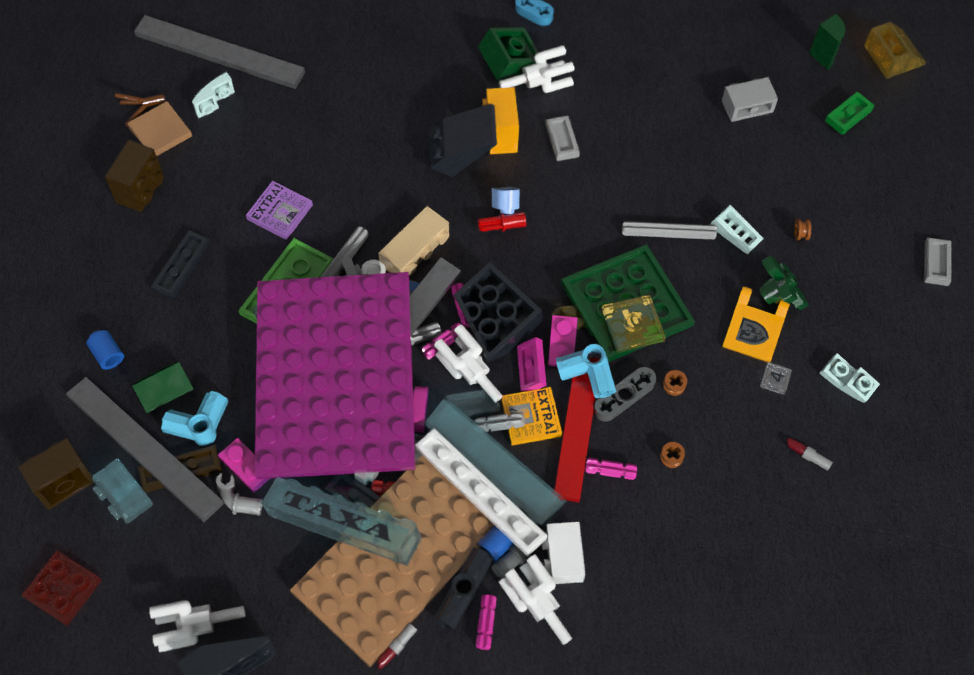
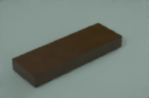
M216 445L174 456L197 478L222 472ZM142 465L138 466L144 493L165 488Z

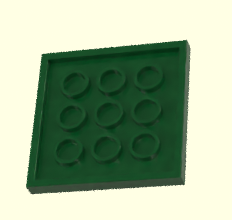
M647 244L561 280L563 289L595 344L600 345L604 349L608 362L650 345L646 344L650 340L660 336L664 339L692 327L695 323ZM647 300L655 318V321H650L649 316L645 315L646 317L637 319L638 324L635 325L632 318L635 314L641 312L636 311L632 313L630 322L635 331L628 332V327L623 321L615 320L608 325L606 319L616 313V307L622 306L630 309L631 307L625 305ZM614 308L611 315L606 316L603 310ZM616 322L622 323L626 329L625 333L619 336L611 332L612 324ZM658 326L659 332L643 338L642 334L648 333L646 328ZM625 336L627 343L622 344V348L617 349L613 337L621 338Z

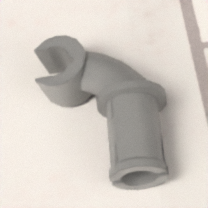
M222 473L217 476V490L220 493L221 499L233 511V514L236 515L237 512L257 516L261 515L263 499L242 497L239 493L235 495L233 493L235 489L233 476L231 475V480L226 485L222 483Z

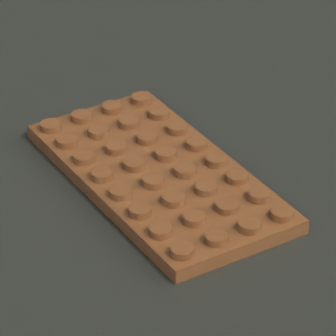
M423 455L415 462L416 470H407L362 516L367 518V520L361 519L356 522L361 531H366L378 523L387 525L389 539L392 541L389 542L375 537V535H379V532L374 530L369 531V533H372L370 535L350 528L290 590L307 609L369 667L377 661L389 644L409 623H412L459 572L473 547L479 549L477 543L494 526Z

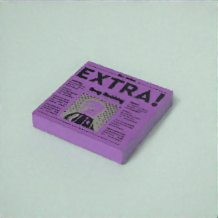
M272 181L246 214L247 220L287 240L313 206L312 200Z

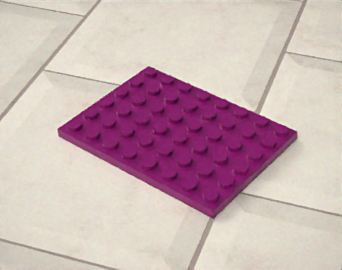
M409 272L258 281L256 479L416 470Z

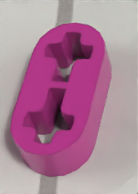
M415 386L414 433H424L428 402V387Z

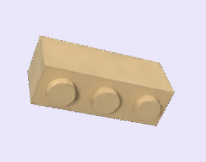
M427 206L379 252V261L384 264L385 269L389 273L409 272V276H411L423 260L425 261L430 258L433 250L439 244L442 245L449 237V222Z

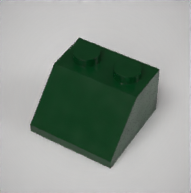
M490 28L478 46L497 81L523 74L522 67L536 64L534 57L536 53H539L525 28Z

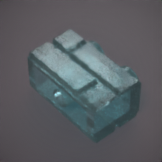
M115 459L105 469H101L92 476V480L96 484L92 489L102 501L105 498L108 499L111 505L107 508L116 520L122 517L126 524L130 523L153 504L119 459Z

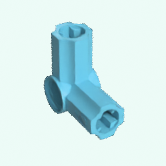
M591 344L582 351L556 358V364L562 381L588 373L595 398L608 397L616 392L607 355L600 345ZM594 355L602 356L596 363L589 362L590 358Z
M211 391L206 393L196 415L170 409L162 419L161 429L164 433L194 440L200 446H208L216 439V428L228 404V399L220 393Z

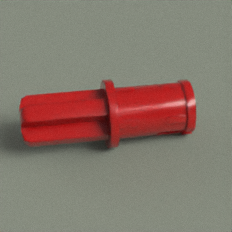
M524 212L505 215L500 213L496 217L478 219L479 231L501 229L502 232H505L506 229L526 227Z

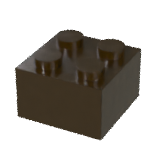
M128 140L106 174L105 179L117 204L142 212L144 207L151 202L152 194L157 186L159 187L162 184L164 175L153 148Z
M67 438L53 443L49 449L41 454L29 457L24 464L18 467L32 492L48 510L96 482L84 461Z

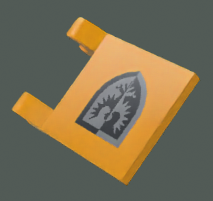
M743 287L722 347L770 363L790 304L784 302L783 299L780 300L775 315L747 306L752 289Z

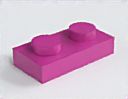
M552 316L548 366L557 367L556 358L575 352L576 317Z
M535 337L517 346L521 392L537 390L546 386L543 344L541 339Z
M238 438L218 454L219 459L253 493L269 480L256 479L255 454Z

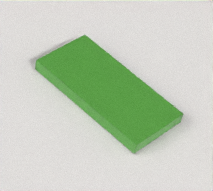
M293 238L261 281L321 277L333 261V258ZM257 287L239 309L241 316L256 324Z

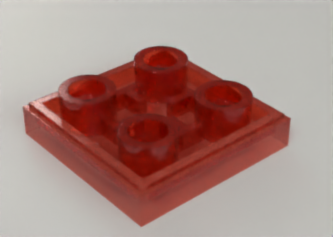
M56 551L21 596L68 626L102 580L64 554Z

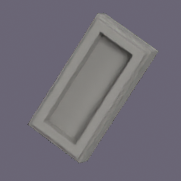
M563 116L546 119V127L556 160L560 161L579 157L580 152L569 117Z
M928 237L925 240L924 283L950 285L951 241Z

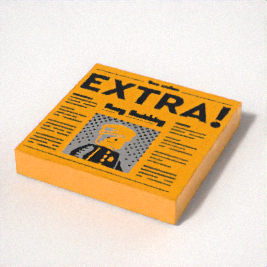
M551 387L503 395L501 402L504 414L511 416V413L521 412L525 417V425L523 427L514 428L512 426L511 429H508L511 446L562 437Z

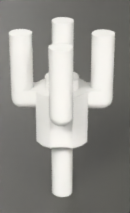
M562 45L536 53L534 57L536 64L522 67L523 74L501 80L499 85L500 88H510L523 83L526 84L527 88L541 85L543 92L549 93L573 85L571 76L551 82V77L574 71V66L572 62L564 63L563 60L551 64L546 63L545 60L566 54L565 47Z
M462 324L454 330L458 335L455 342L463 350L457 356L442 339L434 344L438 349L435 356L455 379H460L463 376L470 385L479 383L495 403L503 397L485 376L490 369L480 356L482 347Z
M533 555L526 560V564L520 567L531 584L529 587L525 586L514 569L506 573V577L500 580L499 584L518 611L524 612L529 609L537 622L545 618L559 640L565 645L572 637L553 612L559 607V604L550 593L555 588V582L537 556Z
M183 600L150 607V616L155 618L156 625L176 621L177 630L153 635L154 646H158L159 651L162 652L195 645L198 642V635L213 632V623L245 617L244 606L211 612L210 605L192 608L188 601Z

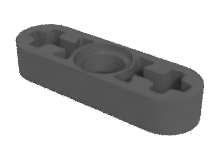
M641 367L615 385V393L596 400L594 406L595 416L601 421H611L654 388L656 382L654 371L647 367ZM640 376L643 379L646 377L649 378L648 384L644 381L641 384H639L638 388L636 389L635 385L639 383ZM627 389L632 393V397L627 400L619 397L618 391ZM614 399L615 403L612 404L610 412H608L607 410L602 412V404L603 406L607 407L612 403V400Z

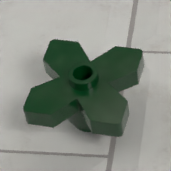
M772 256L762 260L763 265L771 276L759 288L764 300L768 304H772L773 302L778 303L783 299L788 304L792 302L799 310L807 307L809 304L803 293L796 286L798 282L787 265L779 264Z

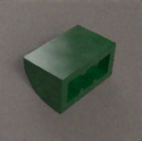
M837 14L819 25L809 52L827 70L833 65L845 33L844 22Z
M178 360L131 384L146 413L193 390Z

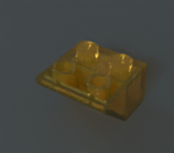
M889 22L870 30L864 47L886 78L925 65L926 61L906 33L895 24Z

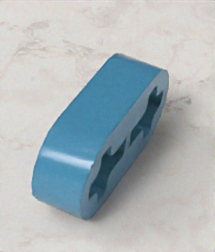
M516 0L515 10L519 15L541 26L549 25L552 22L553 8L549 4L541 0Z

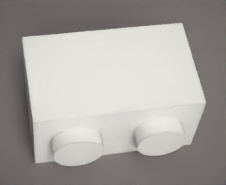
M579 522L547 524L545 532L547 539L542 543V549L548 552V559H544L545 569L555 584L583 582L585 569Z

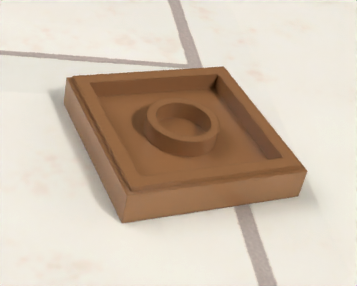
M168 101L127 123L139 142L144 146L153 148L156 156L192 137L191 131Z

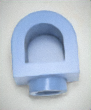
M515 187L492 188V207L500 209V213L503 214L515 213V209H519V189Z

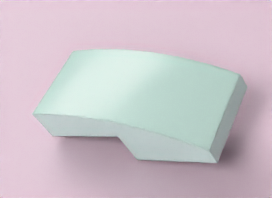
M227 72L212 80L193 99V106L198 118L218 109L217 101L234 93L233 84Z
M838 353L833 355L820 371V374L837 388L863 403L869 399L879 386V383L860 367L856 370Z

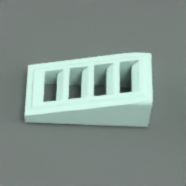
M731 205L709 224L715 225L720 235L746 254L763 239ZM734 225V226H736L737 228H736L735 230H733V229L731 228V226ZM740 231L745 233L742 237L738 235ZM750 237L752 240L747 244L744 240Z

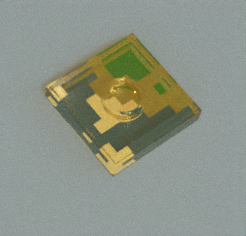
M650 295L603 305L602 311L617 352L665 341L666 337Z

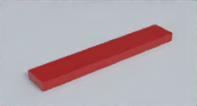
M591 357L589 362L596 363L600 359ZM588 373L572 378L553 497L578 503L580 502L595 403Z

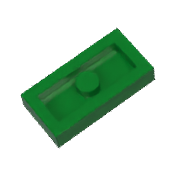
M856 92L827 115L825 121L843 135L873 110L874 105L859 92Z

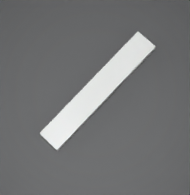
M435 428L415 444V449L527 557L547 539V535Z

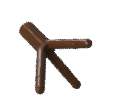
M115 93L116 98L125 99L120 100L122 105L142 104L125 123L126 127H129L127 123L136 119L146 107L165 103L163 94L140 98Z

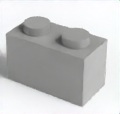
M768 77L753 79L740 84H731L725 87L722 98L723 105L731 122L772 113L778 100Z

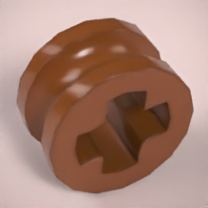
M796 219L794 224L796 240L804 238V240L810 239V219H805L804 221Z
M678 370L668 372L663 382L664 390L673 396L682 394L687 385V377ZM671 380H672V381L679 380L680 383H679V385L676 384V385L672 386V385H671Z
M669 442L662 448L661 462L666 467L676 468L683 462L685 450L679 443ZM669 452L678 453L676 458L672 457L669 459L667 456Z

